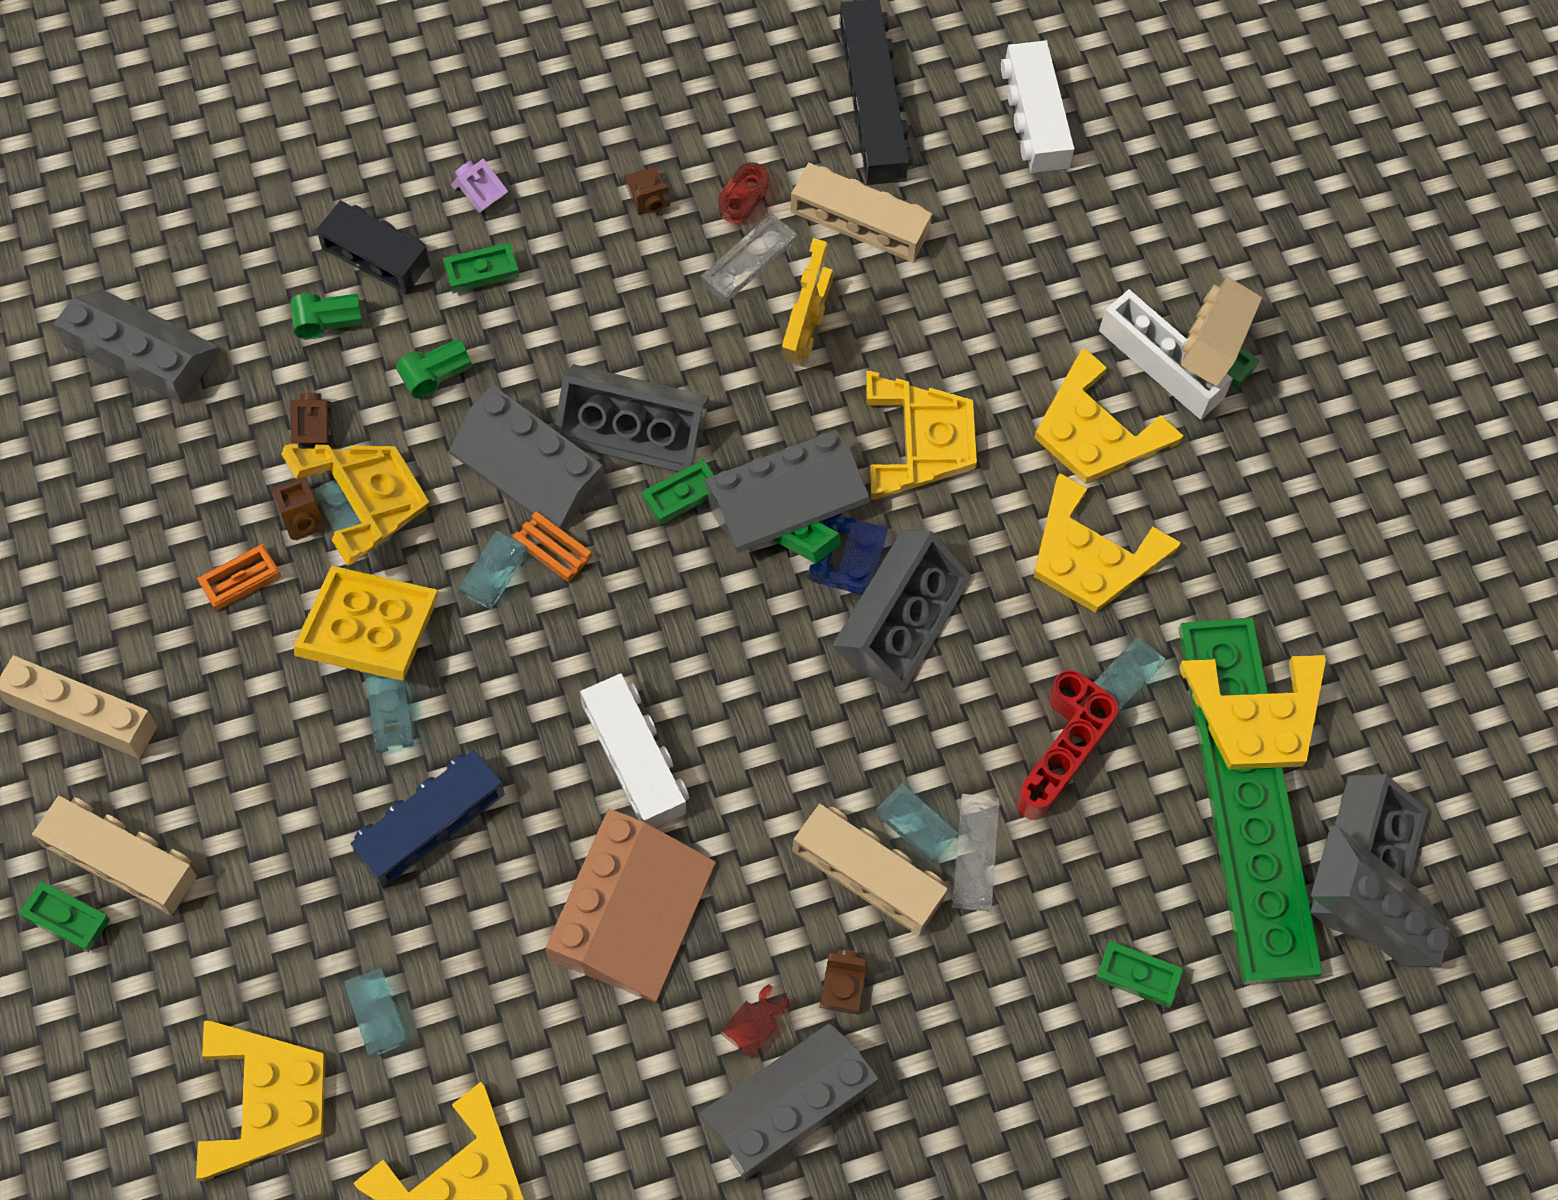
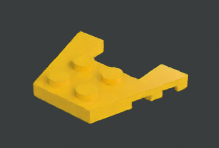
M813 238L809 251L813 253L808 268H804L801 278L802 290L798 302L794 303L782 344L786 361L797 366L801 365L803 357L809 358L814 344V338L811 336L815 326H819L825 310L824 303L834 279L833 270L823 267L829 251L828 244L816 238Z
M1085 348L1077 356L1037 428L1034 437L1084 484L1125 468V465L1140 458H1149L1155 455L1156 451L1168 446L1173 448L1181 443L1184 436L1161 415L1139 435L1134 436L1085 393L1087 389L1105 375L1107 369L1105 365Z
M866 371L867 405L903 406L906 464L870 465V500L880 499L976 468L973 400L929 388V391L910 386L909 381L896 378V381L879 377L880 373Z
M298 444L284 445L282 456L296 479L331 471L361 521V524L335 531L332 537L333 543L347 566L356 562L423 513L429 504V500L396 446L351 445L349 450L331 449L329 445H315L314 449H298Z
M1059 473L1055 482L1033 577L1097 613L1130 588L1133 582L1144 574L1147 575L1165 558L1175 554L1181 542L1152 527L1136 553L1132 554L1070 518L1086 495L1087 488Z
M1325 655L1292 656L1289 661L1293 693L1221 696L1215 659L1181 662L1179 666L1180 673L1183 679H1187L1193 691L1192 697L1197 707H1201L1209 723L1208 729L1229 770L1304 766L1308 757L1325 668Z
M204 1021L202 1057L205 1060L244 1059L241 1139L198 1141L196 1179L198 1181L213 1179L215 1175L231 1169L237 1170L249 1165L252 1161L271 1154L273 1156L323 1137L326 1057L323 1053L213 1021Z
M482 1082L478 1083L452 1104L455 1111L477 1138L413 1190L408 1192L384 1160L380 1161L353 1183L360 1192L373 1200H524L487 1091Z

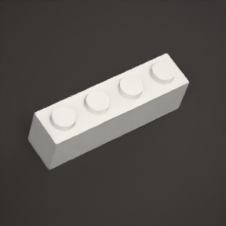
M1047 40L1008 45L1006 59L1001 60V73L1003 79H1008L1009 82L1007 89L1008 102L1010 106L1015 107L1016 111L1014 114V127L1016 133H1021L1022 159L1023 161L1028 160L1030 173L1070 169L1074 146Z
M1127 290L1105 309L1099 332L1200 420L1224 400L1233 378L1226 374L1216 387L1182 367L1180 364L1186 352L1181 350V347L1186 338L1131 290Z
M620 673L580 691L582 706L638 820L656 828L685 815L686 800L689 799L688 791L681 778L674 779L669 769L673 767L671 757L665 746L658 747L653 737L657 735L655 725L649 714L642 715L638 707L641 699L633 683L626 684Z

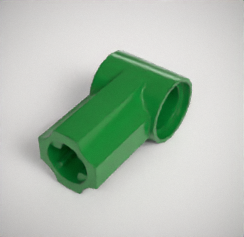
M302 293L291 299L293 331L298 338L315 339L322 336L325 330L363 325L358 293L321 298L313 293Z
M458 339L426 354L419 351L408 353L396 364L397 372L409 393L415 399L429 396L437 390L440 382L472 368V362L467 350Z

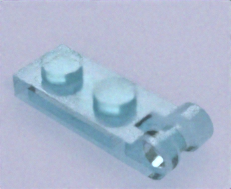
M364 672L376 752L389 751L388 747L402 745L403 749L414 747L415 743L405 679L401 681ZM399 724L400 730L386 732L385 727Z

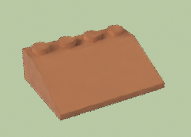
M608 808L545 947L548 960L657 1003L716 862L651 825Z

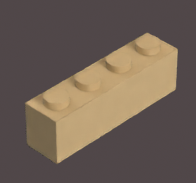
M809 162L791 193V213L912 263L930 231L932 213L925 210L922 206L909 204L895 198L888 192L877 191L865 186L856 179H848L833 173L826 167H819Z
M1226 276L1220 287L1213 284L1203 300L1204 304L1196 315L1197 319L1189 330V336L1181 347V350L1186 353L1180 365L1217 387L1234 364L1262 297Z
M14 655L0 676V697L7 705L140 759L158 727L148 710Z
M58 795L32 833L38 843L47 850L172 916L197 878V875L190 866L192 861L174 849H171L168 854L157 848L159 843L142 832H138L134 836L125 831L126 825L106 814L104 819L92 813L94 809L89 804L76 797L70 802Z
M819 803L793 839L792 851L920 936L945 899L948 888L943 886L944 882L931 871L925 870L922 872L913 866L911 859L897 849L891 851L880 844L879 838L866 828L859 830L847 822L848 818L840 810L834 807L827 809Z

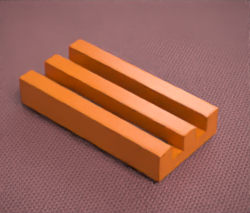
M537 511L532 515V520L530 522L526 521L522 526V530L520 532L517 531L513 535V542L568 583L592 558L591 551ZM537 527L544 530L546 533H548L550 536H552L554 539H556L558 542H560L562 545H564L566 548H568L570 551H572L574 554L580 557L579 560L572 554H570L568 551H566L564 548H562L560 545H558L556 542H554L552 539L543 534L541 531H539ZM531 535L572 567L567 569L528 540L527 537Z
M261 544L198 577L197 580L217 612L282 576L265 546ZM263 558L264 561L250 567L245 571L241 570L231 576L230 579L214 586L213 588L210 587L211 584Z

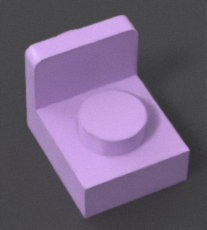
M484 158L475 165L471 160L455 171L458 177L451 184L454 190L460 187L479 214L508 193V190Z

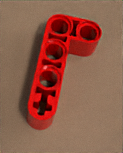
M1066 670L1057 675L1049 694L1051 707L1069 720V723L1025 779L1017 797L1016 806L1019 813L1030 820L1043 818L1049 812L1109 732L1118 713V703L1111 694L1073 670ZM1069 688L1075 692L1076 696H1064L1060 689ZM1090 710H1102L1107 718L1099 719ZM1073 736L1080 737L1085 741L1086 746H1076L1069 738ZM1048 765H1060L1065 770V774L1056 775L1052 773ZM1042 785L1045 788L1042 798L1032 801L1030 797H1034Z

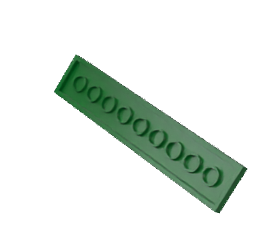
M1253 617L1180 624L1178 631L1184 661L1215 659L1221 696L1268 694ZM1188 683L1242 984L1319 978L1323 973L1283 769L1278 767L1229 770L1208 729L1209 723L1201 707H1197L1192 697L1193 691Z

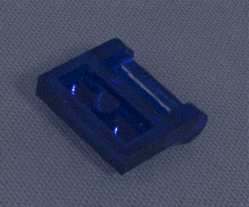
M840 513L823 521L825 526L838 533L849 534L838 572L831 571L828 568L832 551L818 563L809 566L807 578L818 584L863 595L877 572L888 528L848 518Z

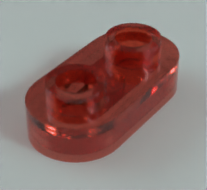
M754 162L745 163L734 173L718 198V211L724 220L739 223L746 220L753 212L769 186V173L763 165ZM753 182L757 185L749 186L748 183ZM731 207H738V208H740V209H730V208H731Z

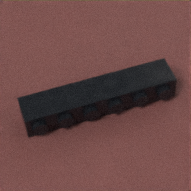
M880 0L841 2L839 26L866 185L906 182L908 168L913 167L912 148H906L905 140H908L907 121L901 120L900 113L903 112L902 93H896L895 86L898 85V70L896 65L891 66L890 59H893L894 52L892 39H887L885 33L889 30L887 12H882Z

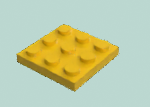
M331 565L296 640L294 655L404 681L438 600V590Z

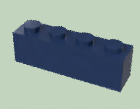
M474 749L467 755L460 754L447 765L446 771L436 778L430 777L423 781L416 789L417 793L405 802L400 800L394 803L386 811L384 818L374 825L368 824L364 826L354 836L355 840L350 844L356 857L382 889L505 795L501 780Z

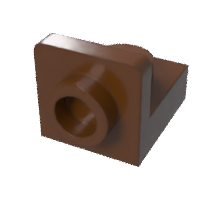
M656 166L624 176L626 188L638 215L648 212L655 213L664 207L670 206V188L667 182L662 181Z
M300 393V400H290L291 443H329L328 409L331 408V401L322 400L321 393Z
M306 477L272 489L290 539L295 540L325 528Z
M838 950L837 954L829 953L819 1008L858 1015L868 960L860 958L859 953L850 950Z

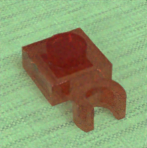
M770 984L761 989L756 1007L745 1001L721 1031L722 1036L751 1059L777 1029V1025L770 1018L781 1015L788 1006L789 999L786 997L778 1005H770L767 1002L766 998L770 995L773 988Z

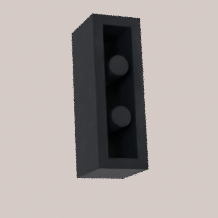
M340 200L316 229L321 249L406 295L430 265L426 246L420 239L415 236L408 237L402 234L385 220L378 221L357 205L351 206Z

